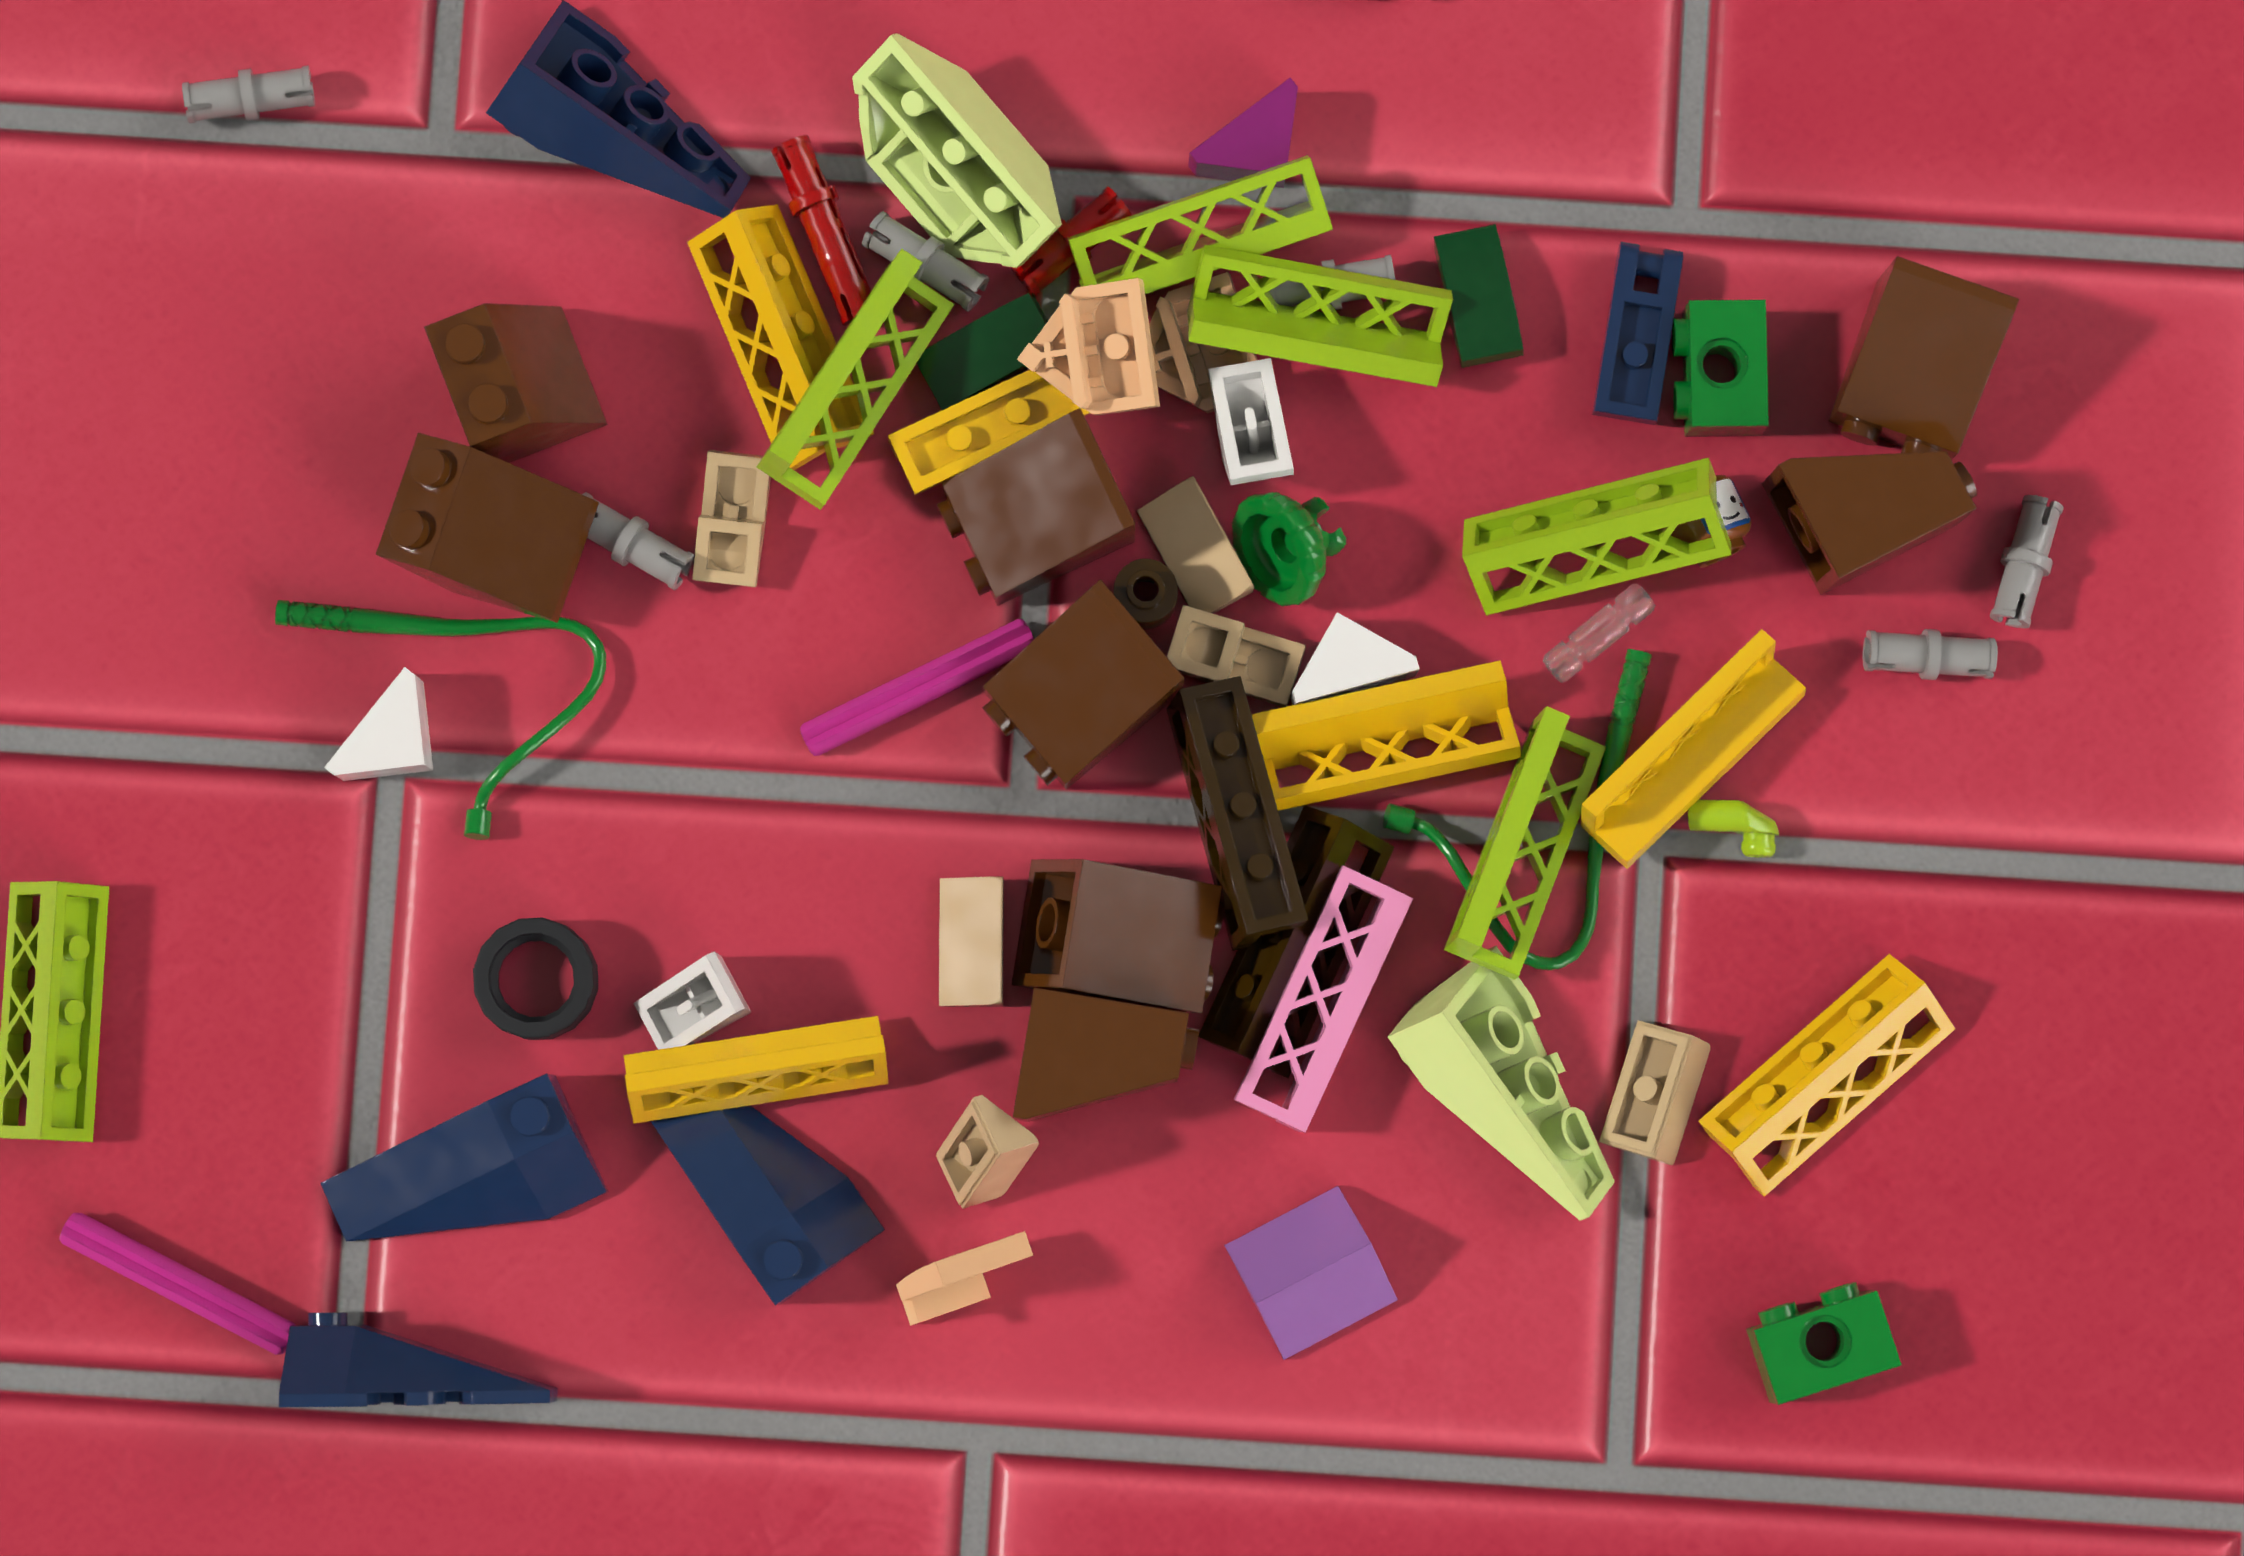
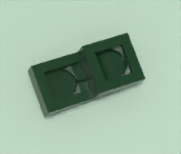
M1496 224L1434 236V251L1444 289L1452 290L1453 301L1448 318L1461 368L1524 356L1515 303Z
M1027 293L971 322L925 349L916 364L940 408L944 410L991 388L1002 380H1008L1028 370L1029 368L1018 361L1017 358L1028 343L1032 344L1048 320L1034 294Z

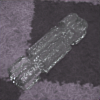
M1637 583L1630 585L1614 599L1616 603L1613 606L1608 603L1568 636L1570 641L1566 644L1561 641L1544 655L1543 662L1552 676L1561 683L1567 682L1583 668L1582 663L1585 660L1590 663L1630 630L1628 625L1631 623L1637 625L1650 615L1655 609V604L1644 588Z

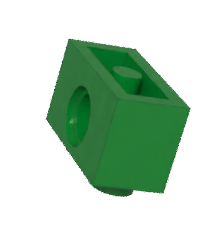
M1689 300L1682 311V319H1673L1672 325L1673 357H1683V381H1675L1673 386L1674 419H1684L1685 437L1761 436L1769 426L1766 300ZM1713 354L1726 357L1734 367V379L1726 383H1718L1711 380L1704 372L1703 359Z
M1852 1282L1820 1292L1822 1304L1798 1312L1796 1303L1793 1301L1758 1312L1761 1324L1746 1328L1770 1403L1780 1405L1902 1365L1878 1291L1865 1290L1859 1292L1857 1283ZM1819 1322L1829 1324L1835 1331L1837 1338L1834 1351L1824 1359L1814 1358L1806 1347L1807 1332L1813 1325Z

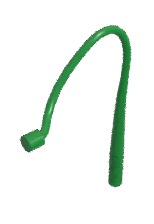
M278 600L276 605L275 624L282 626L290 625L292 627L299 626L332 631L337 629L338 631L423 636H469L532 629H560L572 632L586 641L594 656V667L590 680L583 691L567 708L501 761L486 778L478 790L474 809H468L466 812L464 836L470 839H489L492 812L486 809L490 795L495 787L510 770L555 735L593 699L603 683L606 671V652L598 636L591 628L576 620L560 617L558 623L536 616L509 619H445L361 608H342L336 605L323 606L322 604H304L303 602L296 601L291 603L287 600Z
M1627 649L1626 663L1623 665L1624 671L1620 677L1619 690H1617L1613 704L1614 708L1610 716L1611 722H1609L1605 741L1606 749L1602 757L1596 789L1624 763L1633 731L1632 726L1635 724V716L1639 709L1640 697H1642L1645 685L1644 679H1646L1648 673L1647 667L1650 666L1652 654L1635 649ZM1389 803L1383 818V828L1409 834L1411 829L1425 834L1447 858L1464 889L1467 891L1472 875L1448 839L1433 824L1415 817L1414 809ZM1589 835L1585 912L1582 928L1576 941L1569 950L1556 957H1541L1528 952L1524 964L1535 969L1548 971L1561 969L1577 960L1589 944L1595 929L1598 912L1599 882L1604 848L1592 836ZM1498 918L1492 919L1489 929L1505 950L1511 954L1516 941Z

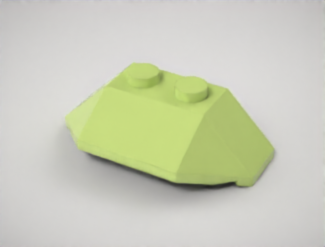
M895 33L890 35L852 76L854 92L858 94L859 122L866 162L929 236H933L945 244V252L955 258L1002 264V266L1017 268L1022 266L1062 225L1048 165L966 70Z

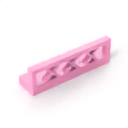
M1344 865L1341 866L1234 1097L1235 1101L1276 1119V1122L1291 1129L1306 1133L1413 900L1412 897ZM1350 884L1378 897L1365 927L1348 933L1338 907ZM1333 920L1339 936L1323 942ZM1360 936L1355 949H1353L1350 939ZM1342 943L1348 959L1346 969L1338 985L1320 991L1312 969V963L1318 951ZM1305 979H1307L1312 994L1296 1000ZM1333 995L1327 1008L1323 998ZM1315 1001L1322 1021L1312 1042L1293 1050L1284 1025L1292 1009ZM1278 1037H1280L1285 1053L1269 1058ZM1306 1053L1301 1066H1299L1296 1057ZM1288 1060L1295 1079L1282 1107L1253 1094L1264 1068Z

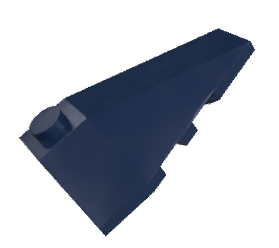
M563 0L486 113L501 123L510 133L521 137L538 150L721 218L728 216L751 177L700 124L693 122L684 123L665 103L670 93L657 79L646 83L625 61L630 51L616 36Z
M751 1105L651 1121L774 1305H779L885 1230L849 1177Z
M348 1312L308 1313V1325L290 1326L279 1389V1407H367V1405H380L387 1402H393L394 1405L421 1406L446 1404V1402L475 1405L552 1403L557 1401L556 1387L368 1325H347Z

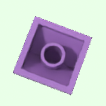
M1338 1186L1224 1245L1284 1360L1398 1300L1372 1243Z

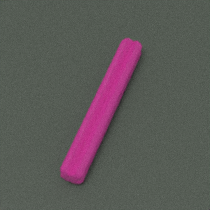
M1016 619L803 723L800 727L801 735L809 751L814 756H820L1008 664L1034 640V636L1023 619Z
M73 1213L66 1221L59 1238L63 1245L275 1355H281L286 1352L290 1326H296L295 1323L83 1213Z

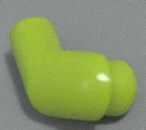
M1699 799L1688 809V824L1691 831L1735 832L1743 835L1741 850L1745 856L1770 858L1774 855L1776 851L1775 836H1779L1776 822L1744 801Z

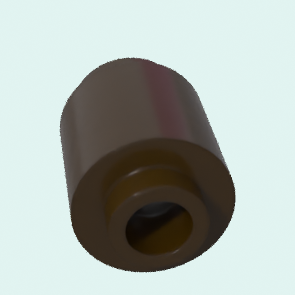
M1138 559L1123 567L1117 575L1114 583V596L1143 630H1150L1163 625L1175 611L1178 595L1177 581L1172 571L1163 563L1153 559ZM1139 582H1151L1157 585L1158 594L1151 601H1141L1134 595L1133 588Z

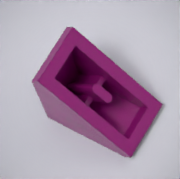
M1291 77L1189 153L1188 167L1195 176L1234 181L1288 162L1298 86ZM1285 180L1276 182L1274 187L1284 188Z

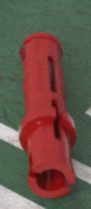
M798 136L781 143L783 148L781 146L774 147L771 152L781 170L792 198L788 206L793 218L799 216L825 281L835 300L842 324L847 326L851 323L871 290L835 204L839 200L834 185L828 187L816 160L809 136Z

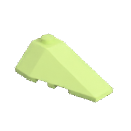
M1497 946L1488 949L1503 956ZM1470 962L1417 1001L1388 1035V1039L1398 1051L1403 1062L1409 1066L1421 1085L1579 1221L1590 1217L1615 1181L1585 1113L1569 1105L1558 1078V1074L1565 1072L1558 1053L1555 1052L1547 1055L1532 1020L1541 1017L1536 1003L1519 977L1513 980Z

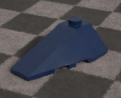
M548 1073L483 1102L320 1183L346 1242L551 1219L608 1192L557 1077Z

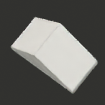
M1271 358L1208 369L1221 456L1230 484L1237 485L1294 475V467Z
M1337 612L1292 691L1290 697L1292 705L1370 689L1414 677L1420 669L1417 657Z
M404 667L324 768L343 781L433 771L424 682Z
M715 951L705 955L634 1002L658 1050L692 1045L751 1013L725 961Z

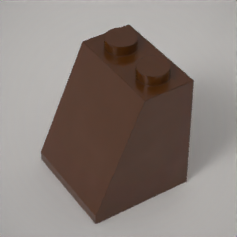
M1897 256L1876 282L1828 421L1843 426L1841 434L1844 437L1862 444L1875 446L1880 439L1902 447L1901 453L1947 451L1952 460L1960 451L2019 299Z
M484 303L424 326L470 447L511 463L608 425L561 306Z
M1081 408L1064 415L942 482L947 500L937 504L939 512L952 539L962 534L966 538L974 557L963 562L979 596L990 591L997 606L1135 542V522Z
M418 433L376 555L453 593L558 623L599 502L475 448Z
M1947 451L1790 458L1780 463L1762 483L1820 595L1948 531L1977 509L1972 500L1973 497L1977 496V489L1970 473L1961 462L1953 464Z
M1099 580L983 686L984 693L991 701L982 708L1006 737L1016 730L1031 750L1023 757L1047 786L1057 779L1067 790L1171 703L1179 689L1183 688L1184 677L1102 580Z
M1085 859L1031 860L1011 985L1030 989L1052 990L1179 1012L1202 1013L1204 1001L1209 997L1213 986L1214 974L1210 965L1213 941L1223 923L1224 911L1220 903L1222 886Z
M1034 988L1013 1118L1019 1121L1030 1122L1177 1082L1180 1068L1192 1070L1194 1066L1199 1029L1187 1028L1189 1013Z

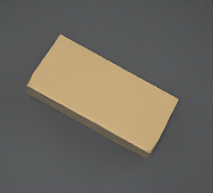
M1194 476L1179 483L1137 510L1163 561L1174 574L1177 586L1189 607L1213 614L1253 592L1254 585Z
M1003 877L940 878L939 1006L1003 1007Z
M1637 1020L1599 1142L1664 1164L1673 1165L1708 1059L1710 1044L1693 1035Z
M979 1095L973 1097L937 1151L936 1158L959 1206L961 1205L962 1209L1004 1195L1038 1147L1039 1141L1034 1134L986 1097Z

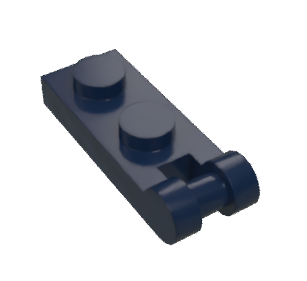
M1620 242L1615 263L1614 281L1592 415L1655 425L1660 407L1682 269L1683 252L1664 249L1662 255L1639 251V244ZM1635 276L1658 279L1656 294L1633 290Z

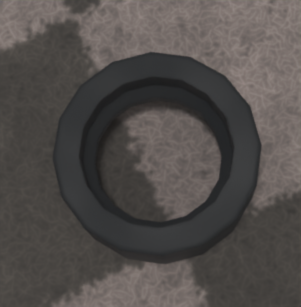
M543 917L517 919L498 928L481 946L473 968L474 994L484 1015L502 1031L527 1040L554 1039L575 1029L591 1011L599 989L598 965L588 944L571 928ZM543 941L557 946L568 957L573 968L574 985L569 999L559 1010L546 1016L529 1017L517 1013L505 1002L499 989V971L503 960L514 948L526 942Z

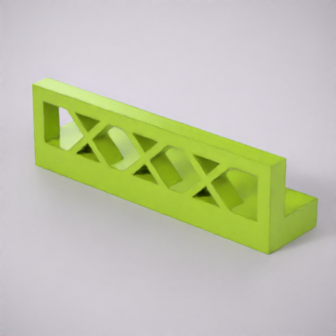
M1306 155L1082 232L1067 239L1081 278L1079 279L1081 287L1140 278L1144 282L1145 294L1196 277L1204 245L1261 255L1331 231L1333 227L1311 158ZM1299 174L1301 175L1309 201L1277 212L1265 206L1276 182ZM1263 187L1256 201L1242 195ZM1233 198L1252 208L1245 223L1219 232L1205 227L1218 202ZM1202 208L1196 222L1183 216V214ZM1173 219L1192 229L1184 244L1158 253L1145 247L1155 225L1159 222ZM1142 229L1136 242L1122 236ZM1111 239L1132 249L1125 264L1094 274L1085 248Z
M1204 245L1187 309L1189 342L1437 387L1443 368L1440 343L1453 301L1452 290ZM1214 267L1241 272L1250 284L1232 296L1208 291ZM1286 281L1303 283L1312 297L1291 307L1277 304L1269 291ZM1352 292L1365 295L1374 308L1356 318L1340 316L1331 302ZM1410 304L1433 307L1427 332L1401 327L1392 314Z
M902 248L885 269L756 466L819 510L826 504L954 306L948 299L914 277L923 262ZM903 292L933 312L922 329L898 332L893 307ZM884 323L886 334L875 336ZM914 341L904 357L901 343ZM889 345L895 367L894 374L888 379L866 382L860 359L866 349ZM850 373H852L854 384L843 386ZM882 391L873 406H871L869 393ZM857 395L863 419L859 428L833 433L828 413L829 405L833 399ZM819 422L821 435L810 436ZM849 441L839 457L836 443ZM824 445L830 472L822 485L818 487L789 466L801 449Z
M1709 458L1464 519L1462 557L1486 615L1732 555L1731 541L1717 506L1716 475ZM1705 518L1712 538L1687 543L1671 536L1678 524ZM1630 536L1649 544L1643 555L1632 558H1625L1609 551L1616 540ZM1572 552L1588 559L1582 570L1567 574L1549 567L1548 564L1554 555ZM1510 567L1527 575L1519 586L1494 591L1487 572Z
M1548 706L1538 714L1530 725L1521 749V758L1517 759L1444 948L1447 952L1513 980L1520 975L1581 815L1582 803L1587 799L1606 749L1604 745L1566 730L1565 728L1570 716ZM1558 746L1586 757L1578 779L1560 786L1556 785L1550 772ZM1573 790L1566 808L1561 795ZM1550 800L1560 822L1556 836L1535 844L1528 829V824L1535 806ZM1522 843L1524 849L1519 850L1520 845ZM1551 847L1544 865L1539 852ZM1528 857L1538 879L1537 887L1533 894L1513 901L1506 886L1507 879L1514 862ZM1500 900L1502 906L1497 908V905ZM1529 905L1522 922L1517 909ZM1505 914L1516 936V942L1509 958L1482 947L1492 919Z
M60 881L10 882L0 1031V1138L93 1142L109 886ZM33 896H40L39 922L34 928L31 924ZM33 965L36 970L35 986L29 992L27 988L28 970ZM29 1029L31 1032V1048L27 1056H25L23 1052L24 1034ZM24 1093L27 1097L26 1125L18 1126L19 1102Z

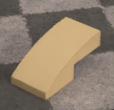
M717 450L708 451L702 513L698 517L692 580L748 587L757 586L771 481L769 475L756 467L763 456Z
M1183 605L1167 658L1180 673L1207 683L1241 676L1246 696L1277 706L1287 707L1306 645L1245 627L1244 623Z

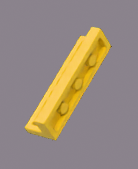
M778 204L735 210L687 242L771 443L836 346V341ZM727 238L734 255L731 274L722 270L712 247ZM744 296L753 300L759 314L755 332L746 328L741 316ZM768 354L778 359L783 371L780 390L770 385L765 373ZM850 375L846 379L843 386L853 384ZM857 395L833 399L828 407L833 433L857 429L863 421ZM819 422L810 436L821 435ZM849 441L836 443V447H845ZM824 445L801 449L789 467L796 470L825 453Z
M1028 370L888 435V442L916 495L950 479L1080 407L1036 372ZM1081 408L1084 416L1090 414L1089 411Z
M1763 629L1741 648L1582 803L1581 827L1626 869L1640 858L1805 696L1806 687L1774 659L1776 641Z
M1501 660L1251 714L1278 811L1521 758L1520 743L1508 706L1507 681ZM1492 722L1498 723L1502 740L1480 745L1463 738L1471 727ZM1423 737L1440 744L1432 755L1421 758H1414L1401 752L1408 741ZM1364 751L1377 758L1369 769L1352 772L1339 766V763L1346 754ZM1299 764L1315 771L1306 783L1283 788L1279 787L1275 772L1276 769Z
M1889 953L1698 1122L1708 1136L1734 1159L1752 1186L1765 1197L1953 1032L1955 1028L1926 983ZM1923 1010L1930 1021L1910 1039H1902L1905 1025ZM1869 1056H1878L1874 1070L1863 1080L1854 1081L1857 1067ZM1821 1098H1830L1827 1111L1815 1122L1805 1123L1809 1109ZM1782 1140L1778 1155L1762 1169H1759L1753 1158L1772 1141Z
M878 1016L624 1055L626 1089L634 1124L889 1084L883 1035H881Z

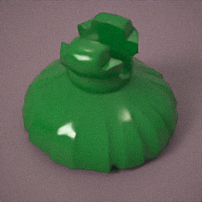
M1278 492L1254 494L1239 504L1232 520L1233 548H1235L1238 558L1251 579L1254 589L1260 592L1263 597L1282 607L1300 605L1315 595L1325 575L1326 557L1334 556L1346 545V537L1341 527L1335 532L1327 533L1324 530L1322 531L1320 524L1317 522V519L1330 508L1323 499L1314 497L1301 505L1299 502Z

